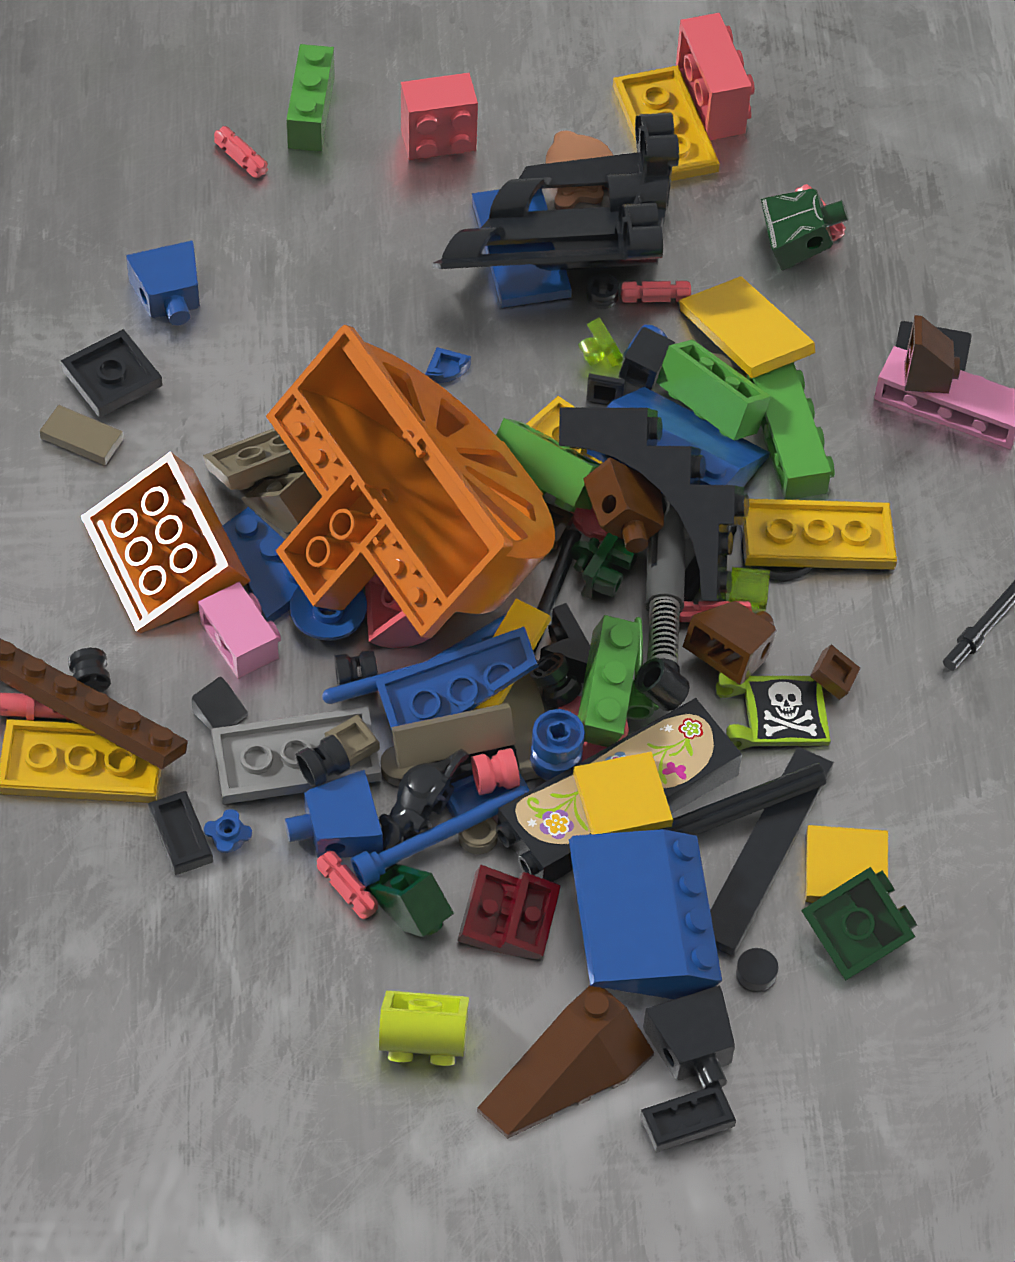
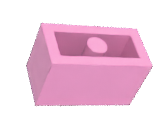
M240 582L198 601L201 625L238 679L279 659L278 642L281 641V636L273 621L267 622L264 619L258 599L253 593L247 594Z

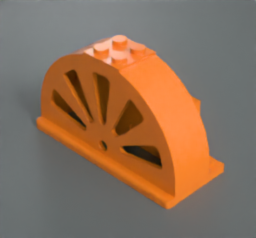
M343 325L266 415L322 495V498L276 550V553L315 607L339 611L344 610L370 579L377 574L419 635L423 638L431 639L456 611L470 614H485L499 608L554 546L555 528L549 509L542 497L544 494L505 442L501 441L471 410L442 386L400 358L364 342L354 327Z

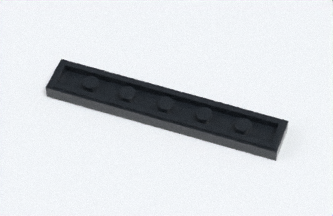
M797 747L783 775L814 763H819L825 771L827 780L834 762ZM823 786L763 810L710 909L717 949L735 956Z

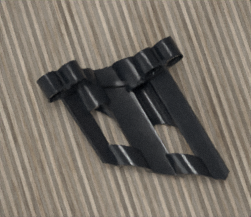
M672 113L640 114L635 117L636 153L526 166L519 179L507 181L498 191L490 209L489 219L481 228H468L457 232L449 241L442 258L433 262L432 268L454 269L533 264L539 269L553 271L658 265L659 258L663 257L662 232L665 216H667L672 166H678L679 143L677 135L674 134ZM601 185L609 189V207L529 211L531 200L538 189ZM552 242L555 250L482 254L484 247L489 245Z

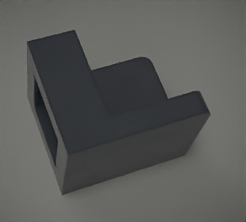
M646 327L641 328L624 356L618 377L639 388L646 387L653 390L668 347L675 344V342Z

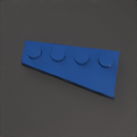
M521 627L377 678L375 682L390 727L471 711L537 668L538 663L525 627Z

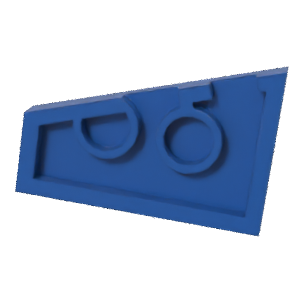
M247 507L222 526L250 579V582L247 583L249 593H253L258 599L264 619L267 622L270 620L274 622L290 610L292 594L299 585L276 553L277 548L285 539L252 509Z

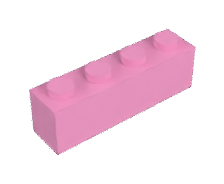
M896 346L893 347L878 377L874 400L1007 449H1012L1015 443V388H1009L987 380L982 376L960 370L959 378L952 379L949 394L905 391L904 361L907 350Z

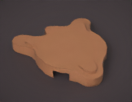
M560 131L554 135V141L547 152L545 164L612 156L613 153L606 144L598 139L578 135L572 131ZM603 185L555 188L557 191L554 200L555 209H573L579 202L599 204L603 201V190L608 188Z

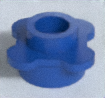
M233 809L224 811L221 818L216 821H208L204 826L205 835L212 837L213 844L221 853L238 850L244 842L249 841L252 837L251 827L244 825L239 819V813ZM226 829L232 830L231 833H225L224 831Z

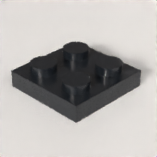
M124 329L60 360L62 371L99 418L163 386L162 376Z

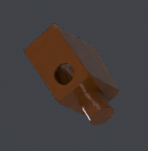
M608 458L583 478L600 527L604 531L623 539L627 551L632 553L641 552L648 547V539L661 530L665 524L661 490L640 472L612 458Z
M732 601L693 615L682 647L741 685L766 661L777 630L769 613L759 611L755 614L739 602Z

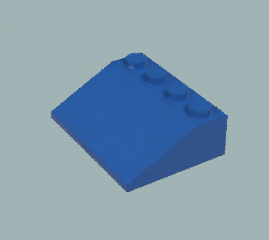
M646 387L612 401L606 407L650 408L657 410L658 417H661L663 425L662 437L660 440H657V446H692L701 449V455L705 457L706 471L704 478H700V485H736L744 487L769 458V451L744 438L732 440L724 436L718 428L707 420L697 417L694 412ZM587 450L588 455L602 462H605L608 458H612L630 467L629 465L623 463L615 457L600 452Z
M661 829L575 835L569 839L590 986L674 1000L715 987L722 982L697 836Z

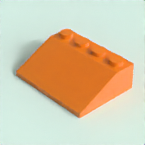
M172 452L166 454L81 516L136 631L140 634L198 612V601L238 582L243 587L250 582L194 469Z

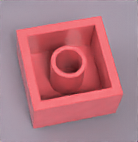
M470 73L401 82V132L409 160L477 151L478 101Z

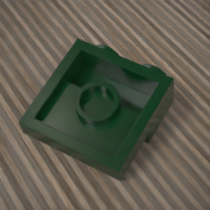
M869 867L801 910L845 981L916 937L912 929L918 925L905 905L897 908L889 895L895 889L883 870L875 874L873 869Z

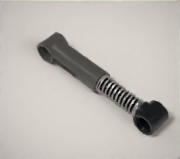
M662 496L665 524L661 530L648 539L645 605L649 612L648 661L638 670L634 684L641 694L663 711H672L685 701L690 689L689 681L680 674V666L678 665L679 616L684 608L686 540L689 534L678 512L668 499Z

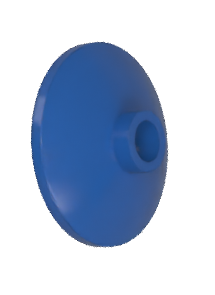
M298 586L290 600V614L294 624L306 635L320 640H337L349 636L362 625L367 614V600L364 592L361 590L344 610L339 611L315 607L311 604L300 586ZM326 611H332L335 614L324 615L323 613Z

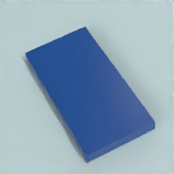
M538 189L534 194L529 211L548 210L542 189ZM499 190L472 193V204L479 228L489 219L493 200ZM552 242L485 246L486 254L555 250ZM533 264L490 266L501 308L571 297L572 289L566 270L547 271L539 269Z

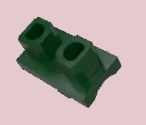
M607 533L601 545L598 539L591 538L589 542H575L570 551L571 556L576 561L573 566L574 569L578 572H583L582 578L586 582L581 595L592 599L596 591L615 597L622 584L623 574L611 569V566L616 564L631 570L638 558V552L632 553L627 551L624 540L611 533Z

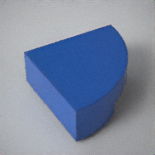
M437 347L425 375L436 383L453 381L461 377L469 369L471 356Z

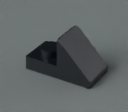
M567 603L552 608L551 624L548 625L552 644L541 648L540 658L550 653H562L570 665L569 672L575 674L580 683L584 684L590 644Z

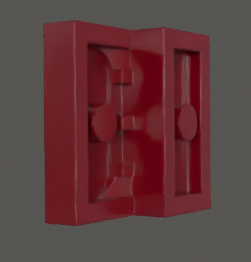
M480 865L475 873L457 941L511 956L541 959L544 956L561 885L523 872L517 878Z

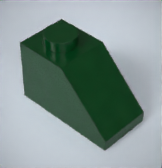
M396 863L385 869V873L380 875L379 881L365 888L366 892L369 891L376 898L378 905L403 931L424 937L438 932L443 927V922L454 914L437 881L430 872Z

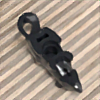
M460 749L440 762L416 765L403 775L398 788L397 800L390 814H381L379 816V823L383 834V851L406 841L407 836L413 831L421 834L431 829V822L427 818L432 812L439 815L443 812L454 791V786L450 784L451 776L470 754Z

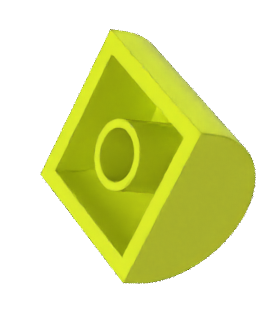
M386 990L380 1013L379 1051H388V1059L394 1062L413 1061V1054L417 1053L430 1054V1063L435 1065H454L455 1057H464L469 997Z

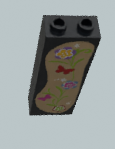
M694 698L575 766L652 752L672 814L738 776L742 754L697 698ZM575 766L498 808V826H496V831L502 844L507 848L510 846L518 855L519 864L524 872L550 882L573 870L569 839L575 835L591 834L573 776Z

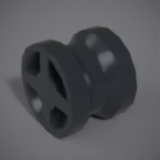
M91 647L82 648L69 656L68 665L69 670L73 673V677L98 692H104L109 688L111 679L109 672L105 669L108 663L106 653L103 650Z

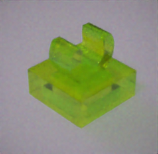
M600 317L588 323L587 326L593 337L584 339L578 346L589 365L592 366L599 363L604 356L612 368L623 362L624 358Z

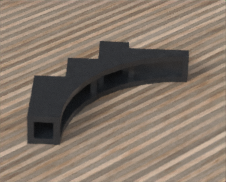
M560 407L559 446L592 450L615 457L639 471L660 489L680 515L692 540L700 570L702 600L726 601V594H730L732 589L731 571H727V555H731L733 551V535L731 532H728V525L743 526V517L748 516L749 497L747 494H744V487L736 485H700V478H704L706 471L705 457L701 455V449L692 446H657V440L661 439L663 431L662 419L658 417L657 410L650 408Z

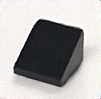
M589 373L586 400L610 404L612 401L625 396L626 381L624 379Z
M221 676L193 695L191 699L193 713L210 730L233 726L248 716V711Z

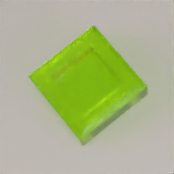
M732 567V589L728 601H749L752 608L766 609L770 571Z

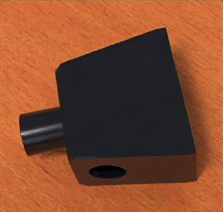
M720 985L646 1008L643 1024L644 1031L675 1079L684 1080L697 1075L703 1089L717 1084L723 1087L727 1084V1079L721 1067L732 1063L735 1043Z

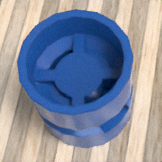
M555 709L541 714L535 721L532 730L530 761L535 773L544 780L548 781L582 762L585 731L583 723L578 716L567 710Z

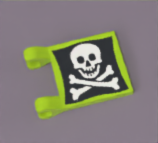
M719 674V682L716 683L715 687L716 693L720 698H730L745 693L750 728L739 724H732L727 726L726 735L738 750L752 746L830 745L831 740L822 686L810 676H750L743 684L739 685L724 674Z

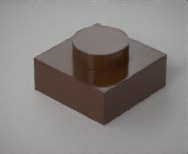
M831 644L822 651L810 677L840 700L849 693L860 667Z

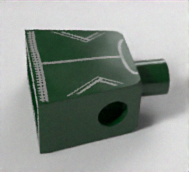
M813 188L761 199L771 248L782 271L831 248L833 239L830 226L849 220L843 200L824 206L818 191Z

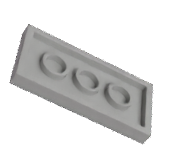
M368 706L211 729L223 804L302 793L312 789L299 769L295 754L306 747L313 749L319 746L320 740L325 738V732L357 714L373 733ZM377 751L352 765L349 771L341 775L332 774L327 777L325 783L361 770H365L368 783L381 781V769Z

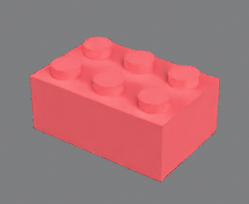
M720 13L680 20L676 66H679L710 141L745 134L747 119L751 118L750 95H754L755 86L751 74H746L741 51L736 50L734 47L730 26H725Z

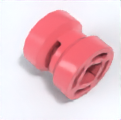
M512 748L499 750L491 759L485 754L471 757L473 778L479 795L492 793L496 785L498 787L503 786L506 789L520 786L518 765Z

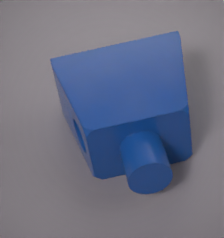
M193 241L126 255L130 284L148 315L152 318L168 316L169 322L176 326L188 322L190 319L189 310L197 309L200 306Z
M365 770L357 771L307 790L304 793L306 814L285 818L289 842L312 838L318 858L329 850L334 851L340 858L354 857L364 851L368 853L375 851L377 854L383 852V834Z

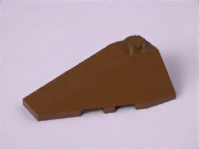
M589 985L561 1012L477 1107V1112L508 1139L551 1119L554 1113L575 1103L580 1105L589 1101L592 1095L609 1087L614 1089L626 1083L654 1056V1051L627 1007L605 988Z

